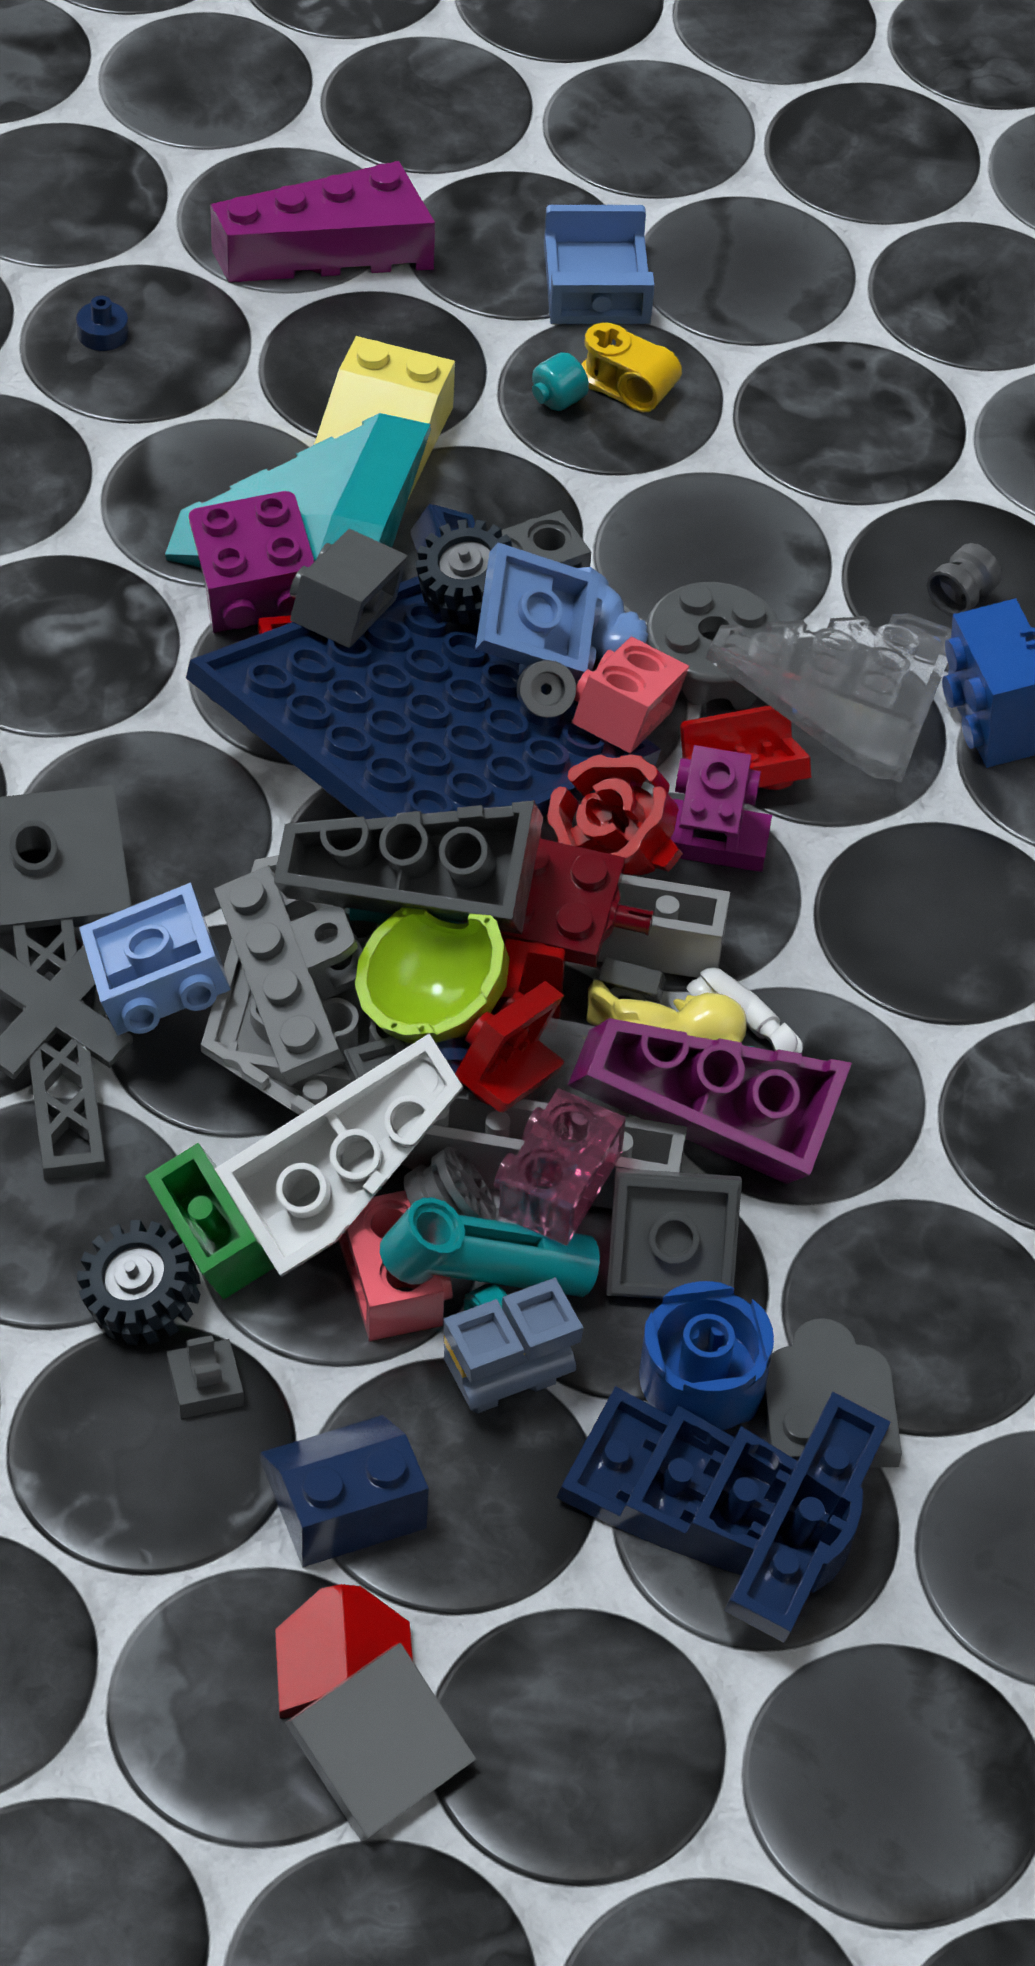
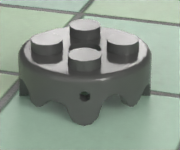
M719 582L688 584L664 595L654 605L648 616L646 624L648 638L646 644L690 666L681 690L684 692L686 699L694 705H701L713 699L724 698L731 701L732 706L736 710H745L757 699L766 678L770 674L777 675L783 640L780 621L774 610L761 597L747 589ZM705 632H718L725 637L721 640H710L701 634Z

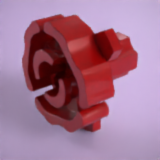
M630 754L620 756V758H609L604 755H596L570 768L568 779L585 796L581 804L566 787L560 786L552 792L547 818L548 823L557 834V842L625 857V875H644L654 872L656 868L669 872L683 854L671 840L679 808L677 803L668 794L670 785L658 769L648 763L642 756ZM644 782L654 786L653 796L641 788ZM576 813L577 826L572 827L573 817Z

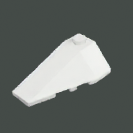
M430 1034L215 1168L218 1176L281 1277L338 1241L462 1091V1084Z

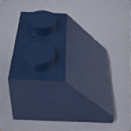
M383 1415L260 1452L262 1466L302 1568L427 1528L428 1485L406 1434Z

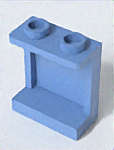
M548 205L546 207L544 253L550 324H651L654 277L653 272H648L645 246V206Z

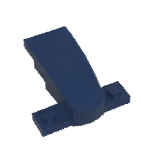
M615 1386L556 1498L657 1546L741 1575L724 1611L784 1643L809 1593H814L833 1580L848 1559L862 1512L863 1489L860 1486L891 1422L832 1391L797 1461L742 1426L734 1438L679 1405L673 1416H670Z

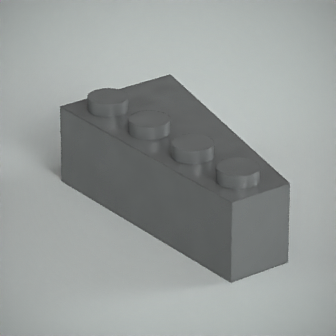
M532 800L512 802V806L483 808L482 805L458 807L457 811L427 814L415 811L397 813V816L373 819L352 817L287 823L284 826L273 883L288 899L393 915L402 907L426 909L432 916L454 924L468 923L469 913L491 915L497 921L500 931L522 935L543 816L535 801Z

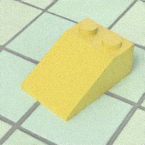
M356 336L339 368L314 445L331 436L335 439L362 426V421L378 413L431 424V431L410 492L411 495L453 409L455 361Z

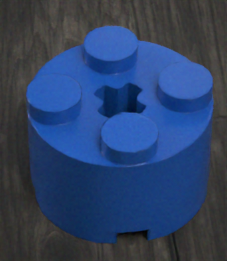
M692 1282L678 1286L663 1296L662 1303L653 1313H650L645 1324L639 1379L642 1392L648 1403L670 1416H673L679 1405L721 1430L748 1422L754 1418L764 1397L774 1345L773 1328L767 1313L753 1299L750 1304L743 1298L735 1295L733 1287L719 1282Z

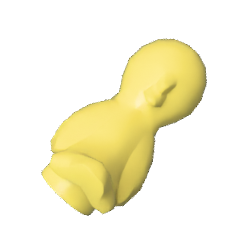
M593 979L588 987L587 1021L594 1026L611 1018L687 1032L689 1036L712 1040L721 1038L737 1042L743 1041L747 1027L746 1014L741 1005L723 994L704 993L698 996L687 995L685 1000L675 999L673 1003L679 1010V1012H676L669 1007L654 1002L619 999L599 980Z

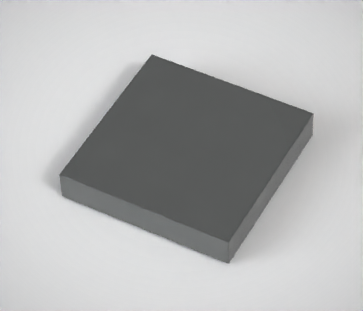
M615 1168L607 1295L663 1299V1296L672 1289L699 1281L719 1282L734 1288L742 1187L741 1176Z
M401 1643L393 1645L285 1722L360 1840L370 1838L476 1760L474 1754Z

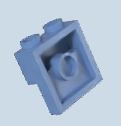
M497 543L489 552L475 650L520 663L518 675H521L525 668L535 662L544 660L556 661L570 670L575 683H577L587 669L592 671L596 659V648L591 646L593 629L596 627L602 612V599L597 598L600 576L502 543Z
M191 883L79 927L100 1002L117 1036L128 1031L136 1034L147 1033L158 1025L160 1018L185 1008L193 1011L206 1009L215 1002L217 995L231 990L219 953L211 938L199 899Z

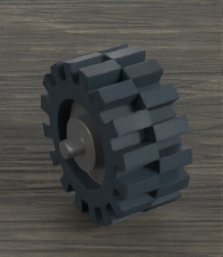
M467 519L457 520L459 529L451 531L448 523L439 527L441 537L438 538L431 532L425 538L427 547L420 546L417 552L416 570L424 602L428 603L429 610L434 615L440 611L442 620L451 622L456 614L459 624L469 625V616L477 615L479 623L489 552L497 543L512 547L511 539L507 534L502 536L501 528L493 524L487 531L486 521L477 519L474 528L468 527Z
M131 1220L130 1232L124 1233L120 1224L110 1227L109 1229L114 1238L106 1242L98 1235L92 1241L97 1251L96 1256L85 1251L80 1260L86 1270L77 1271V1282L82 1289L79 1290L82 1301L100 1329L104 1328L107 1335L116 1341L122 1335L127 1344L138 1345L139 1334H143L147 1343L153 1344L159 1342L157 1330L165 1328L169 1337L179 1331L173 1320L176 1317H180L185 1322H188L193 1312L187 1302L198 1304L201 1295L196 1286L201 1284L200 1275L184 1243L181 1242L174 1231L169 1229L166 1233L162 1224L151 1221L148 1231L141 1220Z

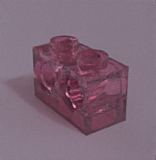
M558 1088L545 1109L536 1107L532 1112L523 1133L524 1144L517 1155L508 1153L497 1171L494 1187L500 1189L499 1216L567 1246L622 1155L626 1117ZM564 1140H574L577 1142H567ZM536 1186H546V1187H550V1188H549V1189H539V1188H536Z

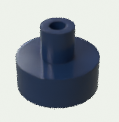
M96 296L91 300V303L83 306L78 311L76 316L77 336L85 347L97 351H108L120 347L127 340V313L120 305L111 302L110 298Z

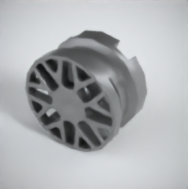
M445 1148L431 1158V1165L429 1167L419 1165L404 1176V1188L411 1205L421 1198L433 1197L449 1204L456 1210L458 1215L488 1220L496 1219L495 1203L484 1179L467 1157L455 1148Z

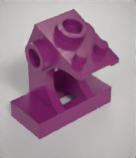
M694 745L692 759H680L675 792L684 793L685 797L684 800L672 798L677 803L679 811L675 830L671 836V840L683 853L680 859L763 872L772 815L744 810L745 804H756L761 771L750 769L751 754ZM700 829L724 833L727 836V842L693 837L694 830Z

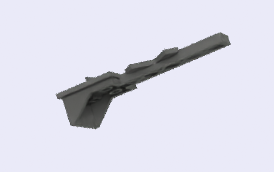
M114 785L0 797V935L14 934L16 950L15 958L0 948V995L23 1010L0 1035V1071L15 1079L30 1064L44 1180L106 1173L91 1056L108 1068H111L133 1043L132 1035L126 1032L117 1036L108 1019L84 1004L97 988L85 946L83 945L77 951L74 927L87 925L131 907ZM45 850L49 853L45 860L37 864L27 863L20 857L21 853ZM61 925V933L47 948L26 936L25 929ZM63 955H65V961L61 959ZM29 959H31L32 961H34L31 966H30ZM48 971L55 975L51 981L43 977ZM56 1033L69 1041L60 1052L47 1045ZM77 1057H78L79 1065H77L76 1063H74V1061L76 1060ZM42 1062L48 1065L44 1070ZM61 1075L82 1088L67 1105L47 1093L48 1089ZM84 1110L86 1119L80 1115ZM49 1115L55 1118L51 1123L49 1122ZM69 1128L89 1141L90 1152L54 1156L53 1145Z

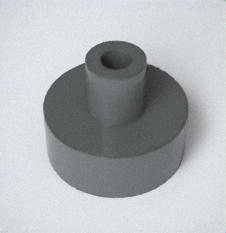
M552 660L535 662L525 668L519 676L517 682L518 700L522 707L534 716L541 718L558 716L564 713L575 699V679L570 670L559 662ZM542 685L546 687L545 694L541 692Z

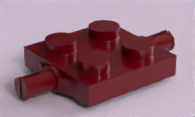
M540 838L522 935L500 932L504 944L506 938L524 942H540L547 946L564 949L566 952L565 961L596 968L602 945L611 935L614 927L649 936L654 911L620 904L619 887L625 870V857Z

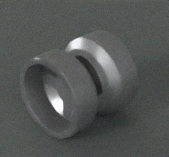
M968 543L964 544L950 557L949 563L940 565L928 577L926 586L933 603L947 615L953 616V614L974 608L979 602V597L987 596L1001 583L1002 572L998 561L989 550L979 544Z

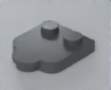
M819 1318L805 1322L795 1332L792 1346L780 1348L772 1353L763 1397L768 1443L798 1461L833 1391L891 1422L869 1468L899 1467L902 1450L892 1375L888 1361L876 1349L865 1345H857L852 1333L837 1321Z

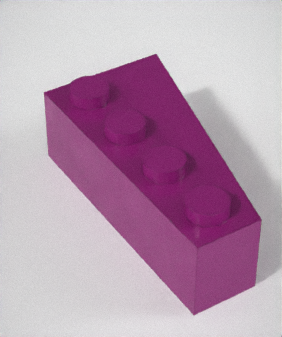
M399 161L378 164L365 169L331 175L326 178L283 186L274 190L210 204L212 252L228 282L294 278L296 270H310L321 273V277L337 276L341 274L342 267L370 266L371 273L391 272L392 264L415 263L416 270L434 269L435 221Z
M609 1018L589 1030L567 1086L640 1119L687 1127V1140L788 1184L811 1174L852 1063L834 1059L826 1061L802 1056V1053L780 1049L771 1051L742 1045V1042L721 1038L712 1040L689 1036L687 1032Z

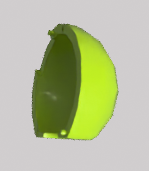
M402 907L372 933L359 956L355 988L362 1010L387 1034L408 1043H415L430 1034L435 1043L466 1036L474 1023L484 1013L492 1012L507 984L509 956L497 921L491 915L469 913L468 923L454 924L432 916L426 909Z

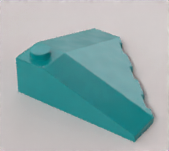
M378 413L362 421V426L335 439L331 436L296 453V458L270 471L264 469L229 486L230 490L204 503L198 501L182 509L165 553L166 560L201 568L189 524V513L191 510L281 491L292 492L296 497L314 562L326 543H335L349 528L392 548L426 447L431 424Z

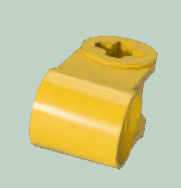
M613 323L594 324L588 328L585 334L584 342L588 353L587 359L581 365L586 371L589 389L606 394L635 411L650 412L680 380L682 366L675 354L666 347L655 345ZM613 339L616 341L615 345H612ZM595 370H598V376L595 375Z

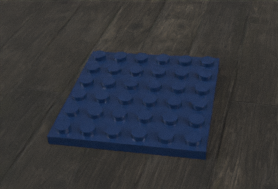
M418 576L400 583L396 601L350 648L291 622L190 659L186 674L188 681L245 725L249 731L260 737L285 757L289 763L300 769L354 814L365 819L397 816V813L420 811L422 814L457 811L458 807L482 805L483 808L512 806V802L532 800L535 801L542 816L545 817L548 815L551 794L556 788L560 786L566 787L578 801L583 800L585 797L568 779L570 768L596 755H604L609 758H620V756L630 755L627 751L572 724L571 722L579 703L575 700L564 713L558 716L541 718L528 713L520 704L517 696L520 663L475 650L479 627L477 615L469 616V625L459 624L456 614L451 622L442 620L440 611L434 615L429 610L428 603L424 602ZM544 685L541 686V692L543 694L546 693V687ZM645 738L631 755L642 756L648 763L656 766L661 749Z

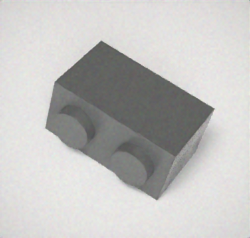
M349 528L335 543H326L316 561L309 568L302 566L297 572L290 589V596L295 598L290 621L350 648L396 601L408 555Z

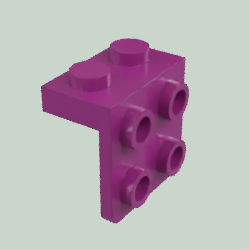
M281 491L191 510L189 513V524L205 580L209 618L213 633L258 624V618L290 616L295 602V598L290 596L292 582L302 566L309 568L314 563L295 495L289 491Z

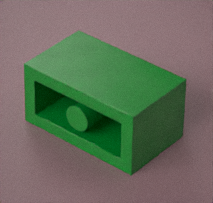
M198 1142L145 1177L201 1274L224 1300L275 1267L215 1171L216 1164Z

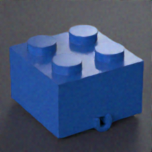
M1016 598L953 614L951 638L945 640V653L949 670L948 675L942 678L944 697L950 708L957 707L962 717L961 724L965 741L970 749L977 748L986 768L1035 755V628L1031 627Z

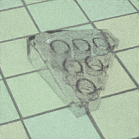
M909 613L892 614L889 624L882 625L879 628L868 626L870 621L865 616L830 618L828 627L817 632L806 630L807 624L803 620L767 622L765 631L756 633L753 636L742 634L744 629L739 624L721 625L708 649L706 659L848 764L861 768L871 777L892 779L902 783L948 664L945 653V640L951 638L952 629Z

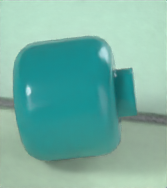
M557 353L540 363L533 370L532 393L540 404H545L551 410L562 411L584 398L588 393L589 381L586 371L581 363L570 353Z

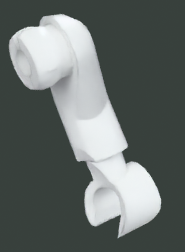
M707 968L700 972V977L688 984L686 989L692 996L704 993H719L737 1001L745 1011L747 1027L757 1037L769 1040L774 1051L780 1049L802 1053L803 1043L785 1022L780 1026L779 1017L757 995L721 969Z

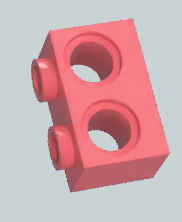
M631 636L615 652L610 649L607 650L594 672L587 669L576 685L574 700L579 703L571 723L631 754L672 712L690 666Z
M405 1190L373 1197L339 1238L369 1341L443 1326L444 1300L452 1299L453 1297L450 1277L434 1275L423 1284L411 1285L400 1281L390 1274L382 1262L379 1253L382 1237L385 1236L411 1206ZM408 1287L414 1290L400 1291L397 1288Z

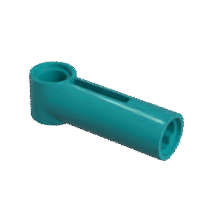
M433 1197L421 1198L413 1202L385 1234L380 1242L379 1252L382 1262L390 1274L400 1281L411 1285L423 1284L434 1275L528 1288L556 1277L565 1295L584 1297L591 1291L597 1279L600 1264L599 1248L597 1241L592 1236L458 1215L456 1210L449 1204Z

